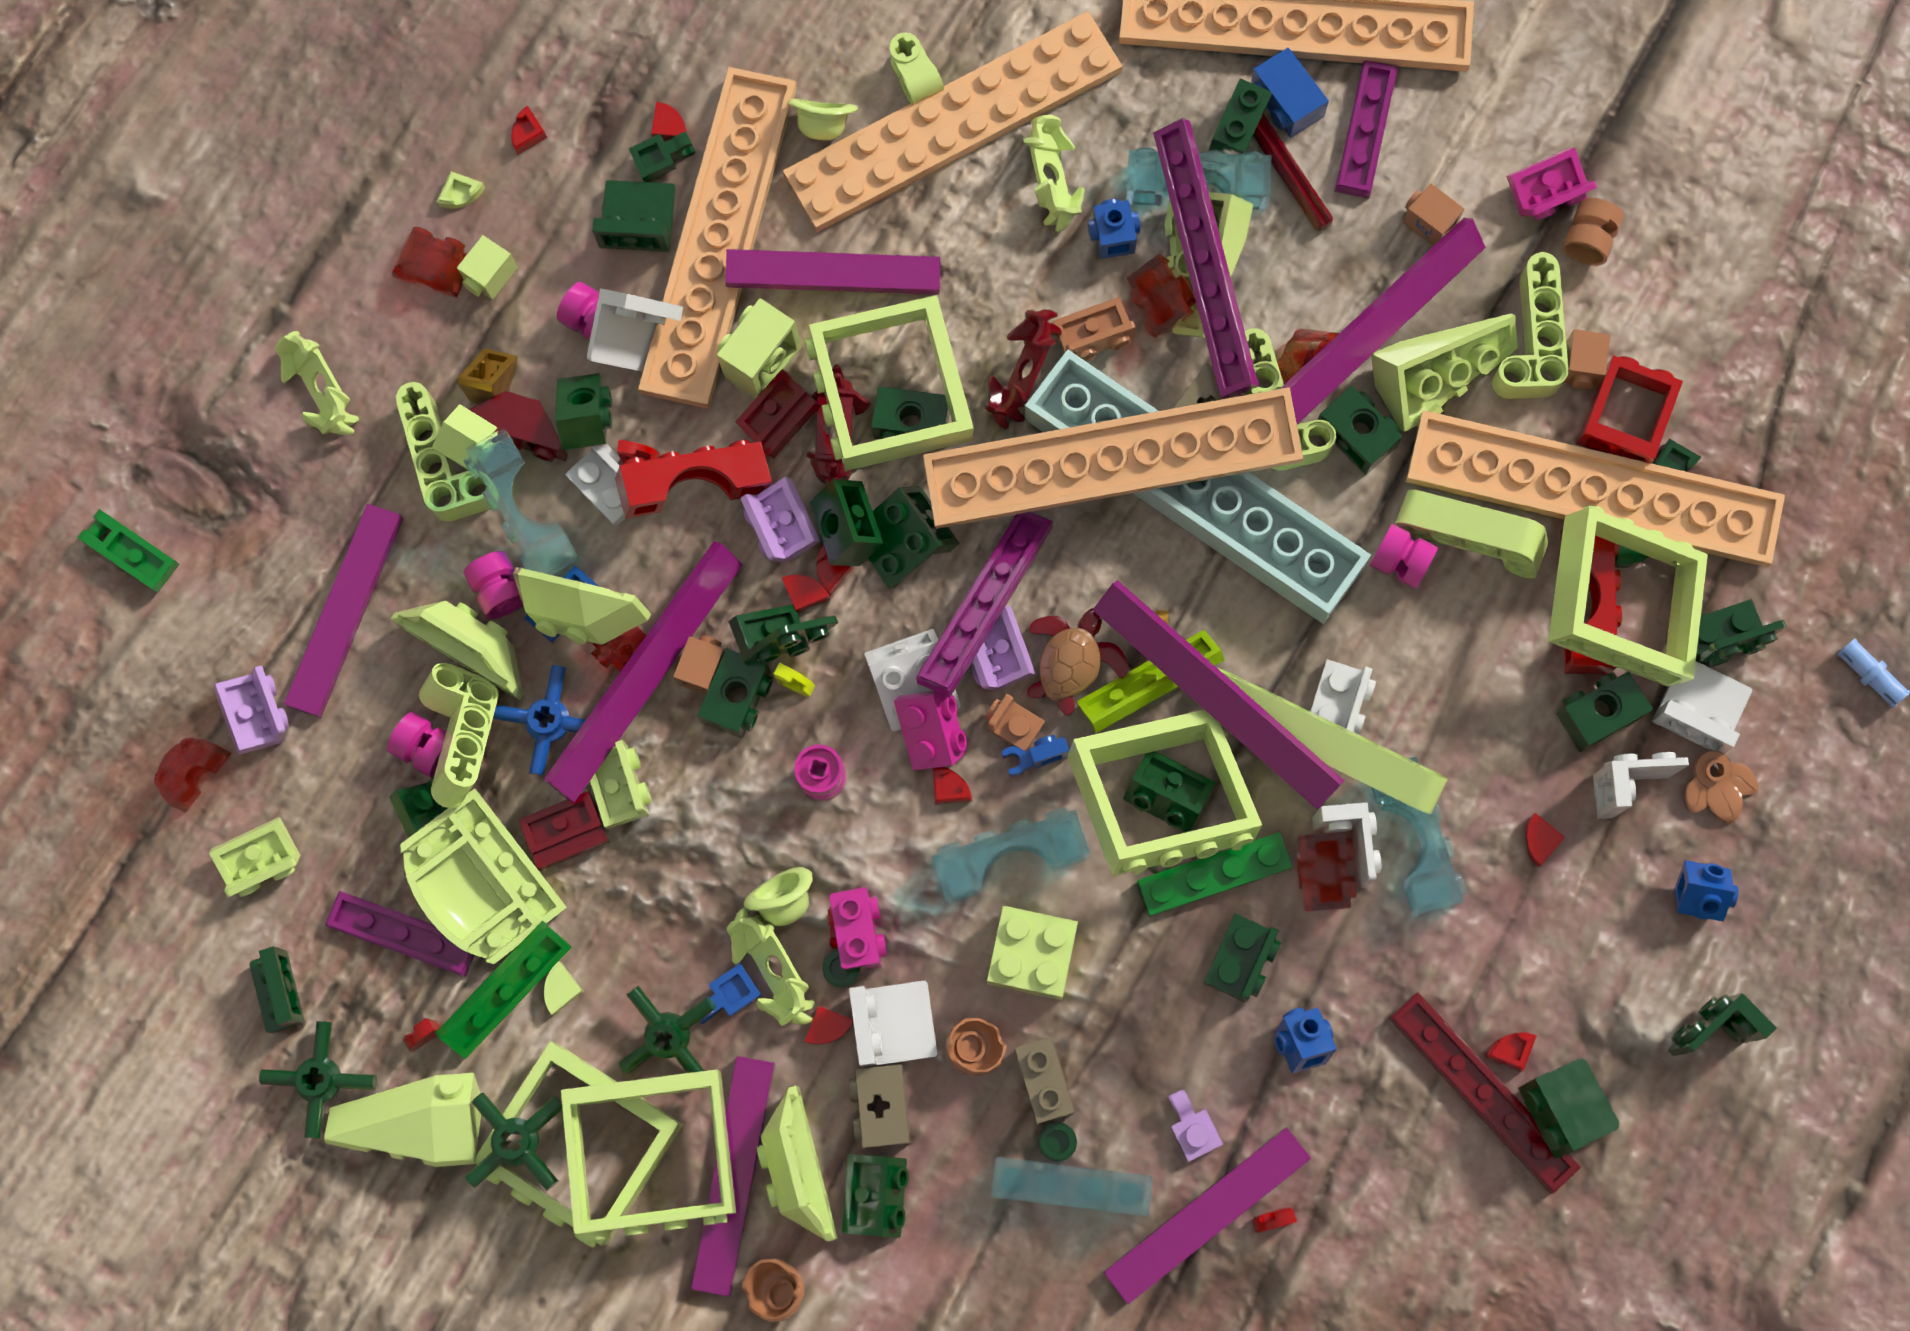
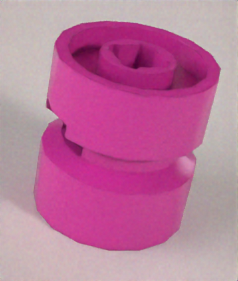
M583 282L574 284L559 304L556 316L558 322L573 331L578 332L581 330V335L590 341L599 292Z
M1391 524L1370 566L1387 575L1395 572L1397 573L1398 581L1417 589L1438 550V546L1422 538L1414 541L1411 539L1410 532Z
M504 551L492 552L476 559L463 572L471 590L474 593H480L477 601L487 619L493 620L507 616L523 606L515 579L513 578L515 569L507 553Z
M414 711L410 712L402 718L393 730L387 744V752L405 763L413 761L415 769L432 778L436 772L447 731L440 727L433 729V723Z
M816 744L805 748L799 753L795 761L794 773L804 793L816 801H827L838 796L846 785L847 774L837 752L826 745Z

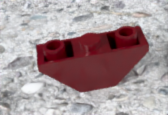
M504 391L496 395V397H492L468 409L497 427L491 440L498 441L501 447L513 452H520L521 448L532 451L535 457L547 462H553L554 458L566 461L568 454L566 450H563L560 438L540 401Z

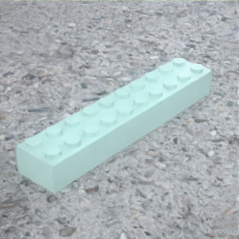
M1067 349L1026 403L1025 420L1042 432L1157 412L1158 410ZM1250 472L1133 493L1322 624L1326 622L1371 557V554Z

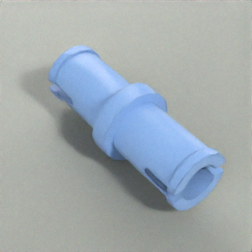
M1854 638L1837 656L1841 657L1862 678L1860 682L1864 686L1869 684L1891 708L1895 707L1910 691L1885 669L1888 665L1883 660L1879 663Z

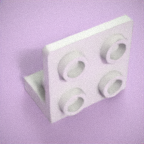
M600 288L587 360L643 372L656 323L665 325L666 318L680 321L683 307Z
M934 629L864 653L892 731L901 729L894 705L896 698L903 695L933 691L917 684L916 676L939 640ZM955 689L952 695L955 697L957 709H959L961 704Z
M1696 661L1694 679L1668 686L1652 722L1710 751H1719L1724 754L1735 747L1740 736L1734 730L1752 693V689Z
M1675 752L1652 754V759L1638 760L1637 754L1614 756V761L1604 763V767L1593 774L1597 819L1614 818L1632 806V801H1635L1636 798L1634 780L1670 778L1689 766L1688 758H1676Z
M1368 802L1321 806L1312 817L1313 831L1324 832V837L1331 838L1345 836L1347 831L1351 830L1358 888H1367L1376 880V874L1381 873L1382 870L1379 850L1373 851L1372 835L1377 834L1375 813L1369 812Z
M926 981L866 989L865 986L849 988L859 1066L865 1068L937 1056L929 990Z

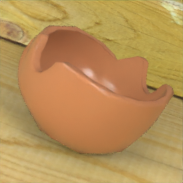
M965 1018L953 1026L945 1043L946 1054L950 1063L956 1070L966 1076H984L1001 1065L1007 1048L1001 1039L998 1027L980 1018Z
M778 1259L760 1260L748 1269L742 1281V1289L745 1291L749 1301L748 1308L767 1322L786 1321L800 1309L805 1292L803 1280L800 1273L785 1261Z

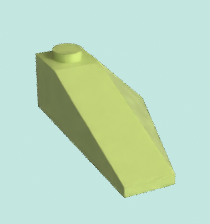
M1209 192L1231 277L1247 238L1253 204L1232 194ZM1169 200L1165 220V236L1169 237L1171 256L1167 257L1168 269L1172 270L1173 288L1170 291L1172 331L1176 335L1205 338L1172 205Z
M1507 314L1400 341L1374 352L1371 358L1375 387L1400 430L1405 432L1418 426L1423 410L1437 414L1443 412L1442 406L1453 396H1462L1468 391L1466 386L1481 373L1487 375L1518 349L1515 315Z
M474 1073L436 1075L331 1107L324 1136L325 1143L363 1152H369L372 1149L388 1152L392 1158L401 1160L405 1156L421 1159L425 1165L434 1167L475 1164L481 1120L480 1112L471 1103L475 1097L481 1094Z

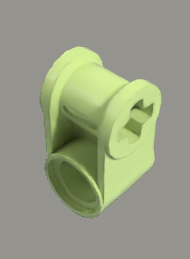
M905 32L894 36L889 46L890 62L910 104L913 103L914 105L944 90L942 79L936 67L929 60L917 37Z

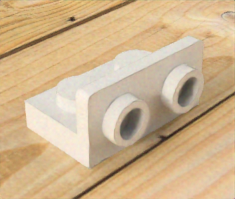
M605 444L603 447L600 445L589 446L591 451L565 475L616 528L625 519L615 481L619 468L618 462L621 458L608 444Z
M1327 659L1310 712L1359 735L1365 719V715L1359 714L1362 702L1370 701L1376 681L1370 679L1373 669L1365 666L1363 670H1359Z

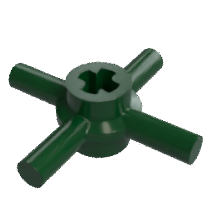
M639 986L628 992L626 996L648 1024L644 1032L645 1043L619 1061L621 1069L626 1074H629L655 1055L660 1058L675 1057L687 1073L705 1071L687 1047L691 1036L690 1028L716 1009L714 1001L710 997H706L680 1016L670 1012L660 1013ZM667 1031L672 1035L669 1039L663 1036Z
M316 1021L313 1057L305 1060L297 1071L262 1069L259 1074L260 1085L295 1086L298 1094L308 1101L304 1138H320L323 1103L333 1098L339 1089L375 1090L377 1085L376 1075L341 1073L338 1065L328 1058L332 1022ZM324 1075L323 1083L313 1084V1076Z
M484 1092L475 1097L471 1103L494 1131L491 1137L492 1152L465 1176L468 1183L476 1188L504 1163L512 1166L524 1164L546 1191L554 1187L558 1183V1179L536 1155L539 1144L537 1132L562 1110V1102L556 1096H553L528 1120L522 1118L506 1119ZM511 1134L522 1136V1139L518 1141L521 1144L520 1149H509L508 1144L512 1142L509 1139Z

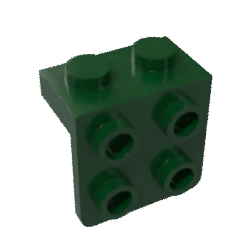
M793 604L736 615L728 621L743 661L759 659L760 663L773 661L784 653H788L789 657L801 655L810 650V643L827 638L830 635L829 630L838 624L836 616L800 622Z
M1577 1059L1518 1087L1554 1159L1584 1147L1586 1144L1619 1128L1618 1118L1589 1064L1584 1059Z

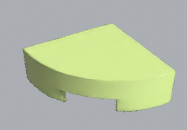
M450 172L437 203L439 207L447 209L465 207L480 197L485 186L482 182Z
M560 961L550 970L544 985V999L551 1015L557 1014L584 992Z

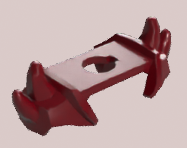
M1027 310L1025 312L1023 322L1007 335V340L1024 341V348L1007 386L1002 387L994 376H990L988 379L989 401L984 409L990 412L996 423L1005 430L1009 429L1007 418L1016 422H1023L1025 420V417L1018 411V408L1025 407L1028 402V397L1050 347L1056 343L1051 338V335H1062L1061 329L1048 321L1058 316L1057 312L1053 310ZM1032 360V369L1030 373L1025 378H1023V369L1025 365Z
M835 364L832 371L852 443L853 407L855 415H861L870 407L871 402L854 390L852 383L844 378L840 365ZM815 391L812 397L821 404L816 414L815 452L808 451L806 457L810 459V464L816 477L822 483L828 484L832 479L849 480L853 470L845 471L842 459L835 460L830 441L833 438H830V435L824 430L825 420L822 405L827 404L825 393L818 394Z

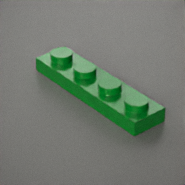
M1278 832L1254 840L1252 843L1244 844L1241 850L1230 848L1211 857L1198 859L1139 879L1137 884L1148 915L1152 917L1291 870L1293 866L1282 836Z
M542 920L435 1032L441 1041L466 1059L572 948L571 945Z

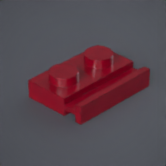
M781 369L735 423L754 442L761 441L764 453L774 459L821 407V404L788 371Z
M589 791L580 794L575 803L565 800L518 819L529 850L536 863V868L539 871L610 843Z

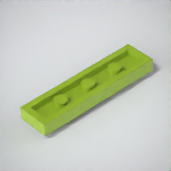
M1205 630L1186 639L1214 666L1225 660L1221 649ZM1147 661L1129 671L1123 679L1119 677L1076 702L1083 716L1094 731L1098 733L1179 686L1152 662Z

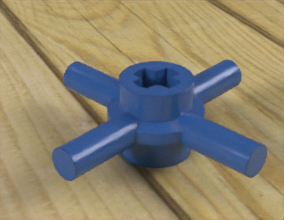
M552 665L545 699L536 701L528 710L496 705L493 719L525 724L528 733L536 739L529 774L544 776L550 743L561 739L567 731L577 733L586 721V719L570 717L567 708L560 702L566 668L562 666ZM548 714H551L555 720L553 723L548 722L545 728L541 724L542 718L548 719Z

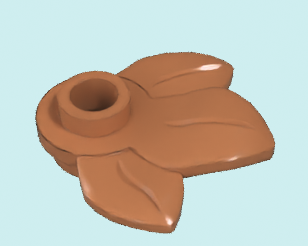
M1706 751L1694 763V777L1685 788L1684 798L1690 813H1697L1709 807L1717 818L1727 823H1733L1741 813L1743 805L1742 796L1757 793L1758 782L1746 765L1731 763L1729 758L1722 752ZM1716 763L1718 765V773L1713 777L1710 773V767Z

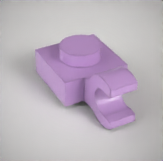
M1182 1089L1168 1096L1180 1120L1170 1127L1188 1162L1223 1145L1206 1109L1194 1113L1189 1098Z

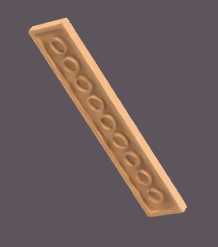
M1123 0L1119 44L1275 56L1289 47L1295 57L1301 59L1351 63L1369 61L1400 67L1468 72L1471 62L1474 1Z
M1089 11L945 85L944 90L914 105L911 103L784 169L783 174L818 233L1024 125L1035 117L1041 116L1121 74L1123 66Z
M728 67L663 298L665 303L683 307L681 320L666 318L665 325L656 323L638 387L639 393L642 395L706 409L710 408L721 367L717 357V349L721 340L727 334H730L742 288L726 287V249L753 250L792 108L787 101L795 97L797 84L794 80Z
M1290 387L923 454L936 529L1303 462Z
M1424 410L1420 416L1405 481L1559 519H1565L1566 515L1582 510L1585 506H1597L1602 508L1604 513L1617 518L1630 519L1634 522V525L1646 530L1660 531L1664 534V537L1676 542L1689 543L1694 549L1701 552L1767 568L1773 561L1785 498L1784 494Z

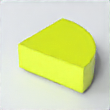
M780 662L773 673L778 684L805 697H810L815 688V684L808 678Z

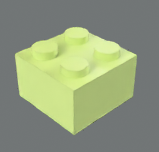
M761 298L758 299L754 306L750 305L743 311L739 319L740 325L732 335L727 334L721 340L717 349V357L725 379L754 399L757 398L781 369H786L802 347L795 321Z
M1003 906L987 984L1062 1001L1078 921Z

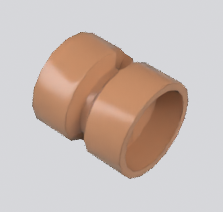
M1599 198L1581 200L1573 217L1574 225L1569 228L1563 242V252L1571 259L1582 264L1592 266L1605 264L1614 245L1613 238L1618 235L1624 220L1623 211L1607 200Z

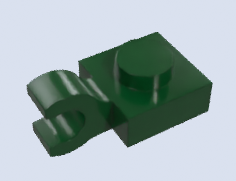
M687 132L680 133L666 142L658 134L628 148L644 182H649L677 169L673 159H685L696 153Z

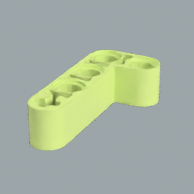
M1540 252L1530 257L1520 275L1519 281L1525 355L1510 356L1504 359L1492 378L1493 390L1502 398L1550 397L1557 393L1568 376L1560 266L1553 255ZM1541 303L1546 305L1549 312L1539 311L1535 304ZM1538 337L1549 339L1552 347L1541 345ZM1548 371L1552 373L1556 381L1545 380L1540 372ZM1504 373H1514L1519 378V382L1508 381Z
M1258 328L1246 330L1248 346H1252L1254 351H1259L1257 363L1254 364V352L1252 349H1249L1256 377L1267 379L1272 386L1268 388L1257 387L1245 392V394L1249 395L1280 389L1284 384L1268 334ZM1313 420L1297 424L1303 462L1274 467L1272 469L1278 471L1288 470L1326 459L1330 455L1336 439L1334 427L1324 420ZM1313 435L1321 436L1325 440L1326 445L1322 447L1314 446L1310 443L1309 437Z
M408 382L402 385L396 394V403L423 499L427 507L438 519L446 522L458 520L492 508L498 501L499 490L488 474L478 469L456 474L452 459L432 448L442 427V422L437 405L427 389L417 382ZM416 400L422 415H418L413 409L416 406ZM433 430L429 439L419 441V437L424 431ZM442 463L441 469L438 472L428 474L432 464ZM480 484L486 485V490L483 494L472 496V491L476 486ZM451 495L452 498L448 505L437 507L438 500L441 497Z
M1408 490L1406 492L1395 522L1396 526L1410 532L1411 536L1501 559L1506 570L1524 578H1536L1549 543L1545 527L1534 520L1418 490Z
M439 663L434 666L420 689L419 698L425 707L450 717L431 786V794L439 805L446 808H456L462 804L478 778L498 700V689L492 681L449 663Z

